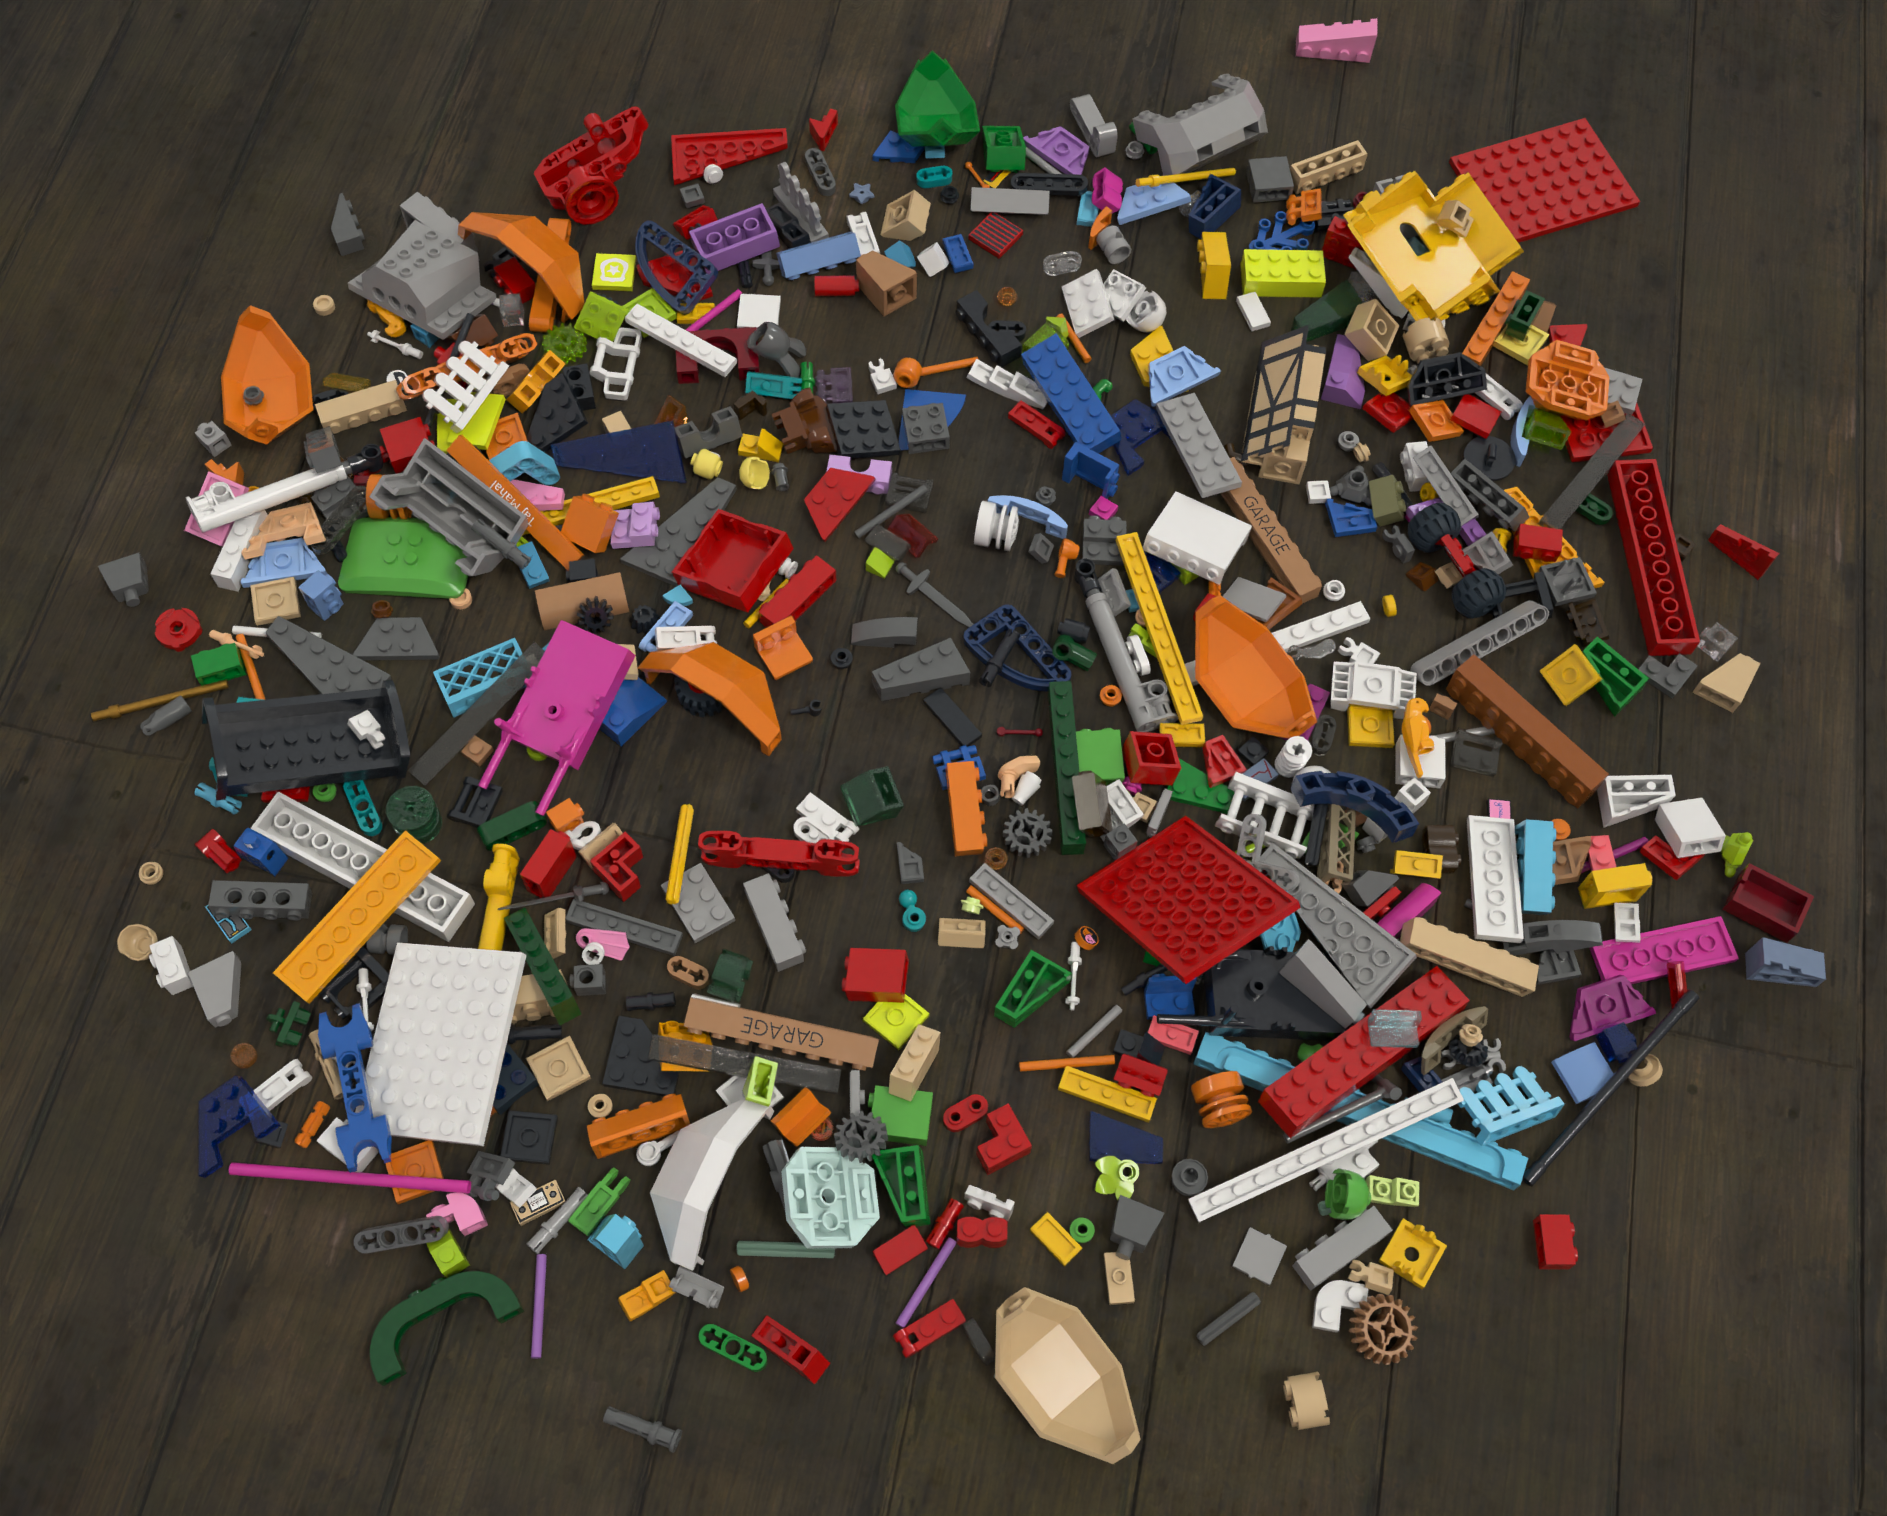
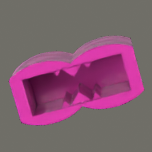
M1105 167L1094 175L1092 203L1101 210L1107 206L1112 210L1113 214L1122 206L1121 192L1123 182L1121 178Z

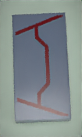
M1264 758L1243 773V775L1266 784L1275 780L1279 775ZM1243 795L1242 800L1246 801L1250 797Z

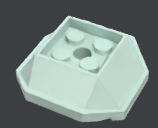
M800 1147L781 1171L786 1221L807 1249L852 1248L860 1242L880 1218L874 1169L866 1163H859L858 1158L851 1162L848 1155L842 1157L840 1150L837 1151L836 1147Z

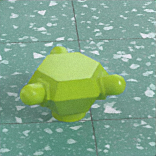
M1748 832L1733 833L1731 837L1727 835L1725 837L1720 852L1723 853L1721 857L1725 861V875L1731 878L1735 875L1736 869L1741 867L1753 840L1752 835Z

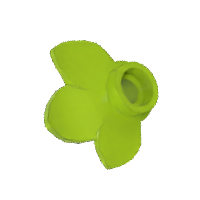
M1105 1156L1095 1162V1166L1102 1174L1096 1181L1095 1191L1100 1194L1115 1193L1117 1200L1120 1195L1130 1198L1134 1192L1133 1183L1139 1176L1137 1164L1128 1159L1120 1161L1115 1156ZM1125 1167H1128L1130 1169V1174L1128 1176L1123 1175V1169Z

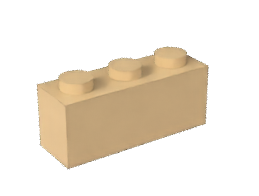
M918 1024L890 1074L889 1094L912 1101L939 1051L941 1032Z

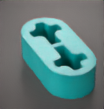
M948 166L920 169L917 172V185L921 188L949 185L952 182V169Z

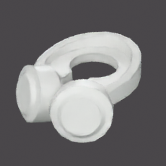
M588 821L578 825L572 832L567 830L564 833L570 837L573 848L581 850L601 833V828L598 823ZM593 828V832L589 836H583L580 840L578 839L584 829Z

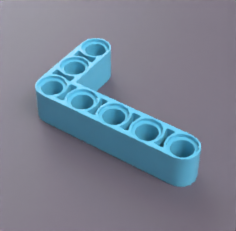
M527 441L517 442L489 460L509 481H512L524 472L545 485L555 484L560 479L554 459Z

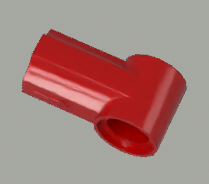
M211 829L195 843V846L208 859L211 858L226 873L236 870L242 861L226 845V841L214 829Z

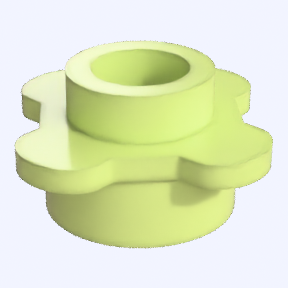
M967 897L966 900H961L963 904L961 910L979 915L980 909H983V905L980 904L978 899Z

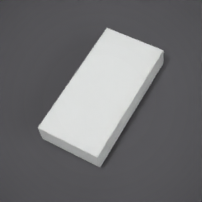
M1256 292L1237 296L1236 302L1251 331L1270 326L1271 321Z

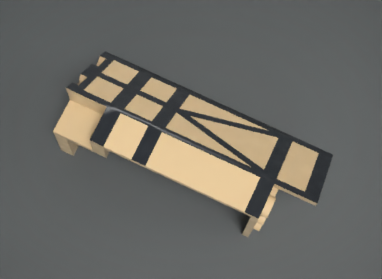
M1309 325L1261 343L1241 462L1260 465L1258 476L1260 478L1299 485L1305 469L1310 439L1315 425L1326 354L1325 347L1306 344Z

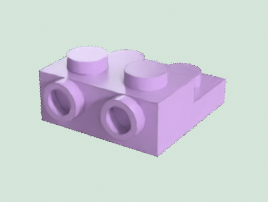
M654 502L633 503L632 509L614 510L619 515L611 536V546L613 549L655 545V537H658V526L656 523L660 519V511L658 507H655Z

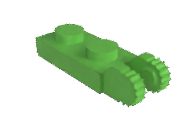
M612 1168L603 1180L596 1184L568 1220L570 1224L587 1237L591 1235L620 1198L619 1195L624 1192L631 1179L625 1176L614 1190L608 1187L617 1177L618 1170L616 1168Z

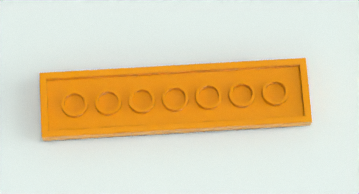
M404 831L279 965L273 974L310 1004L441 860L407 831Z

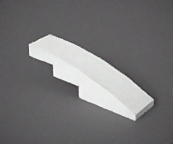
M976 359L966 377L995 393L1018 402L1022 400L1033 407L1044 409L1047 403L1037 384L1019 372L1013 375L997 365L993 369Z

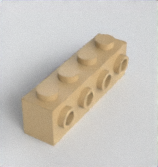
M1357 140L1292 164L1290 172L1294 184V192L1299 194L1301 191L1311 190L1320 185H1326L1328 182L1342 179L1347 175L1360 172L1364 168L1367 152Z

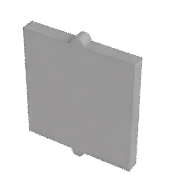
M1250 1227L1232 1267L1247 1274L1248 1278H1255L1270 1286L1287 1246L1272 1239L1270 1234L1264 1235Z

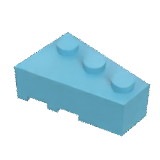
M616 1214L606 1216L587 1239L623 1269H626L644 1246L640 1239L642 1235L635 1227L636 1224L625 1215L622 1219Z

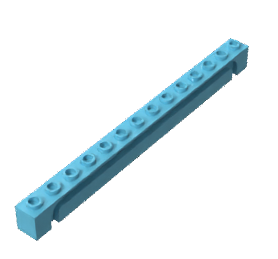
M1205 1032L1194 1061V1065L1216 1074L1237 1071L1244 1085L1262 1092L1269 1085L1295 1068L1287 1060L1271 1058L1264 1051H1253L1246 1048V1045L1241 1042H1230L1223 1039V1036H1209L1207 1032ZM1358 1089L1354 1093L1349 1095L1347 1098H1345L1343 1101H1341L1339 1104L1330 1109L1328 1112H1326L1324 1115L1344 1105H1347L1365 1096L1366 1094L1359 1092ZM1380 1099L1336 1121L1351 1125L1396 1103L1389 1104ZM1429 1117L1382 1138L1511 1190H1515L1521 1185L1528 1161L1527 1157L1522 1156V1153L1515 1149H1504L1499 1147L1496 1142L1481 1146L1473 1133L1465 1130L1458 1131L1446 1122H1435L1428 1119Z

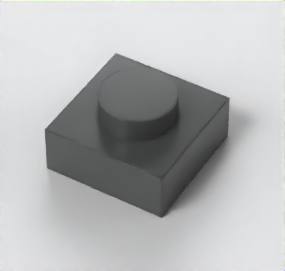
M699 184L680 189V194L686 208L705 203Z
M1041 533L1035 534L1028 552L1041 564L1047 563L1054 545Z

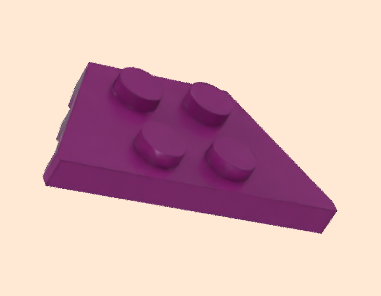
M1617 975L1577 989L1569 1037L1570 1040L1577 1041L1654 1015L1656 1011L1643 1000V996L1632 987L1630 981L1624 975Z

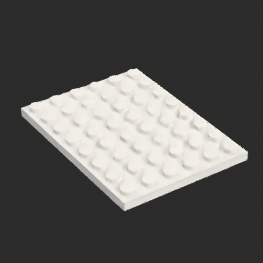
M397 943L374 1034L373 1047H371L365 1071L373 1117L386 1114L391 1136L484 1146L526 954L522 952ZM364 1106L356 1107L355 1113L362 1111Z

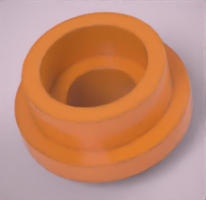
M1108 685L1102 688L1100 699L1103 704L1112 707L1121 701L1122 693L1118 687ZM1108 693H1113L1115 696L1110 697Z

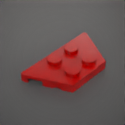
M830 467L804 499L805 504L824 542L827 541L875 482L876 478L874 476Z

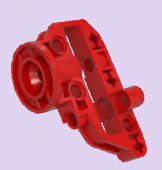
M631 107L604 123L598 114H588L583 121L588 132L542 160L534 171V175L554 209L566 210L575 222L581 224H595L613 213L619 199L614 182L624 177L623 173L626 171V165L638 155L643 132L648 128V122L639 107Z

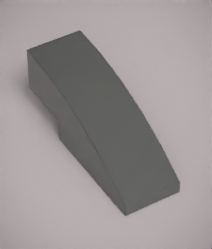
M918 617L881 618L855 623L852 628L851 645L894 648L895 644L916 645Z

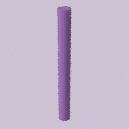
M948 1237L897 1319L896 1325L901 1328L906 1326L957 1243L955 1240Z
M538 1254L536 1257L531 1358L534 1359L541 1358L547 1260V1255Z

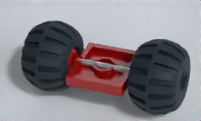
M1445 503L1429 505L1419 511L1408 524V535L1411 543L1417 549L1426 553L1445 548L1446 553L1463 576V579L1452 590V601L1460 614L1473 619L1491 612L1492 609L1497 607L1498 603H1502L1506 596V587L1502 577L1488 568L1475 570L1472 560L1468 555L1464 554L1462 546L1456 538L1461 531V521L1458 513L1451 506Z

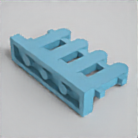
M1518 1066L1512 1074L1513 1080L1508 1075L1499 1073L1494 1080L1495 1087L1486 1080L1479 1081L1476 1086V1094L1470 1088L1462 1087L1459 1091L1464 1101L1458 1103L1460 1108L1465 1107L1473 1118V1126L1481 1129L1476 1139L1483 1146L1555 1118L1564 1106V1102L1559 1096L1550 1100L1551 1095L1549 1092L1544 1093L1535 1081L1536 1075L1533 1072L1529 1073L1526 1068ZM1517 1086L1522 1088L1529 1099H1525ZM1499 1093L1503 1094L1511 1106L1505 1104ZM1480 1100H1483L1486 1103V1105L1492 1113L1489 1114L1487 1112V1110L1481 1104Z

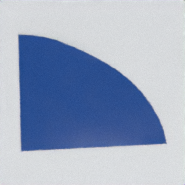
M905 389L903 408L923 406L930 403H943L947 426H949L961 411L966 394ZM902 417L899 446L901 450H908Z

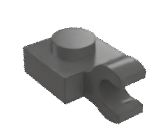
M1396 525L1391 530L1393 534H1389L1385 529L1382 537L1385 541L1393 543L1394 555L1403 564L1409 562L1415 549L1405 534H1400V530Z

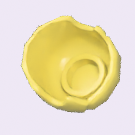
M759 457L746 458L739 469L740 480L744 486L751 489H762L767 485L770 474L768 463L760 460Z

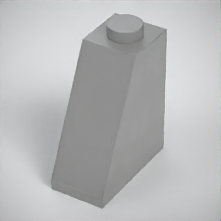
M233 951L188 972L207 1020L214 1027L225 1026L232 1019L238 1017L241 961Z

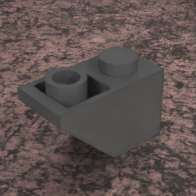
M1357 870L1353 873L1352 881H1344L1341 885L1355 906L1370 907L1378 900L1377 898L1382 893H1386L1394 887L1393 884L1399 877L1394 874Z

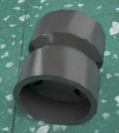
M382 924L367 941L368 952L384 954L387 951L389 955H394L397 943H408L407 926L392 924L388 928L387 924Z

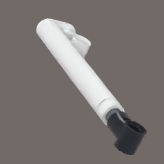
M367 444L362 448L361 452L346 457V460L341 462L342 466L316 473L315 468L237 497L234 496L227 483L215 482L203 495L192 499L188 496L186 501L200 530L204 533L335 484L337 481H343L347 479L346 475L348 474L356 475L364 471L377 472L384 465L381 450L376 444Z

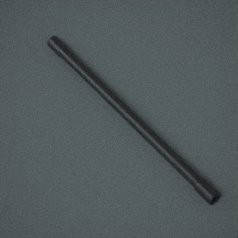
M1688 989L1675 1003L1673 1009L1538 1160L1530 1165L1522 1178L1527 1185L1532 1187L1540 1179L1549 1165L1680 1018L1687 1014L1700 998L1694 991Z

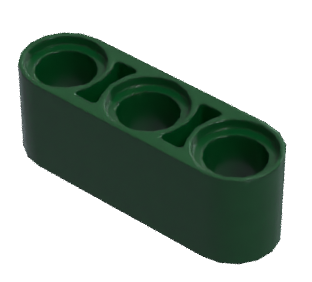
M537 801L528 802L481 824L477 828V832L486 850L492 851L494 844L507 845L543 828L547 824V819L545 815L542 816L536 813L539 803Z

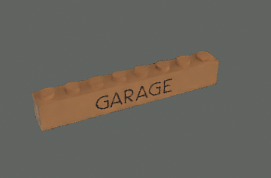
M1235 457L1230 458L1242 481V485L1240 488L1220 494L1238 520L1252 525L1249 537L1279 582L1301 597L1302 604L1318 597L1322 587L1321 580L1317 575H1314L1310 569L1309 562L1303 559L1299 553L1298 546L1290 540L1287 530L1280 525L1275 512L1269 509L1264 496L1256 490L1253 480L1248 478L1243 465L1238 463Z
M690 997L684 1027H688L687 1032L702 1035V1031L712 1033L711 1037L725 1040L726 1036L734 1037L736 1043L749 1045L750 1041L759 1043V1048L772 1050L773 1046L780 1047L782 1052L786 1054L796 1055L798 1051L806 1053L805 1057L813 1060H819L821 1056L829 1058V1063L843 1065L844 1061L853 1063L852 1068L866 1071V1067L873 1068L879 1039L876 1037Z

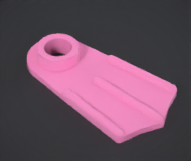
M584 928L576 935L577 944L584 949L589 944L585 943L582 939L583 936H587L589 943L597 942L603 946L605 950L604 956L620 961L623 960L630 948L626 932Z

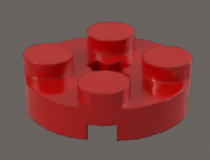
M182 608V610L169 609L162 613L155 623V636L164 647L174 649L177 652L183 651L186 647L192 645L203 631L198 617L187 608ZM183 625L180 631L175 632V626L181 627Z

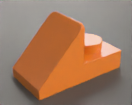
M212 459L205 463L209 472L243 485L244 471L239 462H236L228 469L221 463L217 465Z

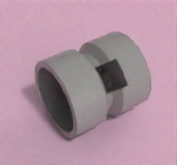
M1117 226L1106 227L1098 234L1096 241L1111 264H1118L1130 255L1131 247Z

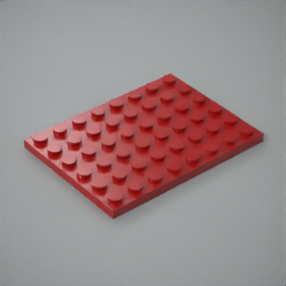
M1586 118L1453 156L1449 161L1457 177L1467 173L1471 175L1518 243L1638 207L1640 200Z
M1187 816L1179 819L1077 885L1078 892L1184 984L1189 983L1300 909L1297 899Z

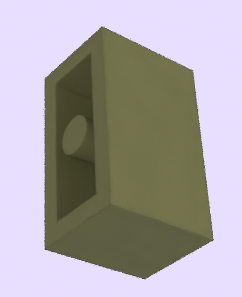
M1394 475L1369 481L1373 516L1379 526L1403 521V512H1406V505L1404 500L1401 499V493L1404 492L1401 481H1397Z

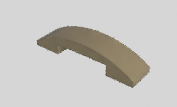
M1483 1006L1469 1009L1441 1024L1425 1044L1422 1054L1421 1073L1426 1075L1440 1063L1441 1050L1450 1044L1456 1034L1459 1035L1463 1025L1472 1024L1480 1029L1486 1026L1488 1008Z

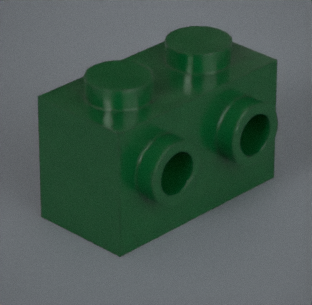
M1526 290L1522 299L1516 301L1513 307L1514 313H1510L1505 321V325H1507L1505 334L1524 341L1541 310L1545 298Z

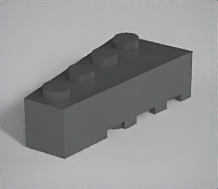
M949 638L872 671V684L881 701L906 697L911 693L921 692L922 694L938 688L949 689L954 685H970V671L952 639Z

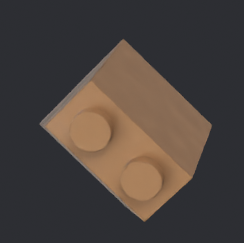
M873 250L856 259L857 279H859V288L883 316L916 299L917 273L915 270Z

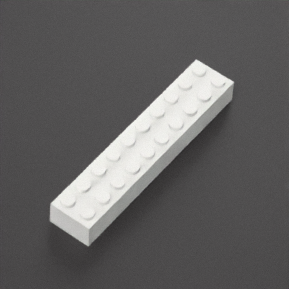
M277 792L251 827L252 830L275 842L288 856L349 889L387 851V849L280 792ZM429 873L394 913L449 942L475 903L469 893Z

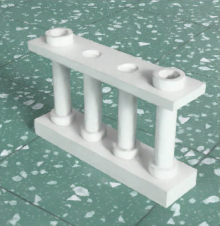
M1235 772L1228 785V789L1235 792L1228 814H1221L1215 827L1220 828L1225 833H1233L1240 836L1243 822L1237 820L1236 816L1243 795H1246L1255 800L1251 814L1261 815L1265 803L1277 809L1270 832L1265 831L1263 845L1269 847L1274 843L1293 859H1300L1307 847L1299 844L1306 820L1312 821L1314 804L1300 807L1294 794ZM1285 812L1298 817L1291 841L1278 836ZM1251 821L1250 825L1257 828L1258 823ZM1248 833V836H1253L1257 838V834L1253 835V833Z

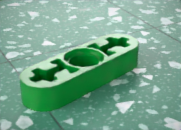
M714 1324L705 1325L700 1330L699 1340L706 1349L752 1372L762 1371L766 1367L767 1355L762 1348ZM714 1330L715 1336L720 1340L723 1339V1335L727 1336L722 1342L721 1350L717 1349L719 1343L714 1340L706 1343L707 1338L704 1336L706 1332L711 1333ZM731 1341H737L741 1346L739 1353L736 1355H729L726 1352V1346ZM746 1346L749 1347L747 1350L748 1354L755 1356L757 1353H760L761 1364L756 1363L752 1366L751 1359L744 1356L743 1361L739 1360L744 1355Z

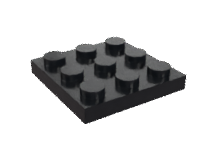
M886 400L827 404L826 412L839 456L863 458L899 455L901 449Z

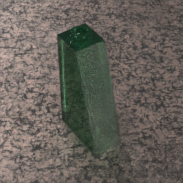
M1345 280L1295 316L1291 331L1309 325L1306 342L1344 329L1348 327L1357 305L1363 302L1349 281Z

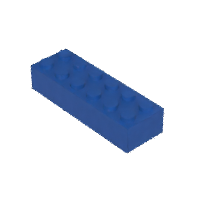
M1057 333L1021 354L1024 366L1074 443L1077 442L1099 454L1121 440L1119 428Z

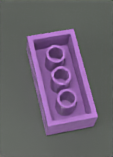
M763 203L689 231L695 251L710 261L718 271L780 247L777 231ZM704 268V270H705V272H706L707 274H710V273H711L710 270H707V269Z

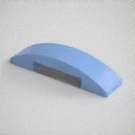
M1531 396L1524 402L1511 432L1510 444L1515 454V465L1518 467L1521 466L1526 456L1530 440L1522 437L1526 417L1532 418L1537 409Z
M1004 495L989 497L988 502L996 503L997 513H1001L1004 505L1008 506L1007 515L1011 512L1012 506L1018 507V515L1046 525L1045 533L1061 539L1066 538L1068 525L1049 508L1021 497Z

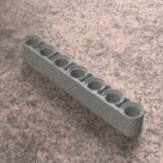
M1526 601L1418 660L1412 665L1410 672L1417 673L1416 680L1425 685H1432L1453 674L1473 654L1480 659L1542 625L1548 619L1549 611L1545 606L1534 601Z

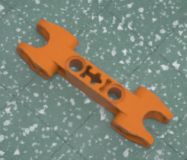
M524 333L506 339L494 346L479 350L487 357L491 355L495 357L494 362L496 364L502 361L509 364L524 358L535 349L537 342L533 334ZM522 338H528L531 341L530 348L527 344V341L522 340ZM469 359L465 362L474 372L478 373L480 371V368ZM446 362L436 367H429L408 375L396 387V392L399 398L403 400L420 397L427 389L435 390L439 388L434 381L437 374L445 373L449 375L451 370L448 369ZM457 375L453 378L456 383L463 381ZM407 384L411 385L413 390L409 389ZM403 387L405 393L410 394V396L404 395L401 388Z

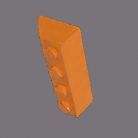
M669 1094L664 1096L661 1101L655 1103L645 1102L639 1105L638 1109L632 1111L628 1109L617 1112L614 1117L608 1119L605 1117L592 1121V1124L587 1125L591 1147L597 1158L600 1159L641 1145L642 1143L673 1134L690 1125V1121L681 1094Z

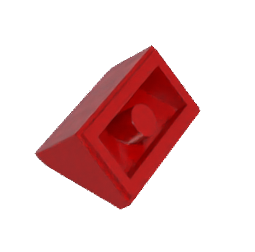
M702 205L674 222L673 226L685 239L689 240L691 238L689 227H695L696 223L704 226L718 219L713 208Z
M1684 961L1667 962L1672 1009L1675 1003L1687 991Z
M913 1225L875 1249L873 1256L887 1276L926 1251L928 1247L917 1227Z

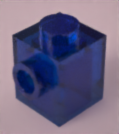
M1624 1022L1606 1028L1596 1036L1609 1062L1617 1059L1619 1063L1626 1061L1631 1056V1053L1638 1048L1635 1036L1629 1032Z

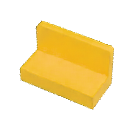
M1396 850L1394 867L1390 869V874L1439 879L1441 878L1443 856Z

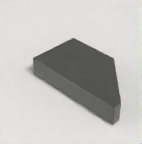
M897 842L901 884L924 882L922 858L904 847V844L901 842Z

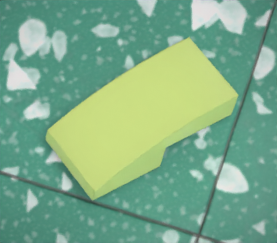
M1371 1175L1366 1177L1372 1203L1410 1207L1419 1206L1418 1181L1402 1178L1387 1179Z

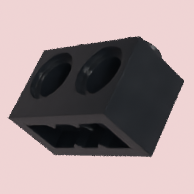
M587 363L563 367L564 375L567 377L582 411L596 409Z

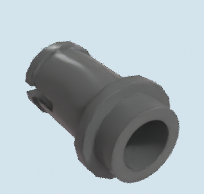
M783 463L773 465L771 470L775 478L777 491L789 489L786 474L788 468Z

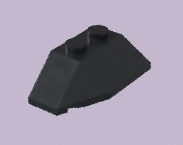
M1461 352L1420 360L1407 384L1409 406L1487 390L1486 371Z

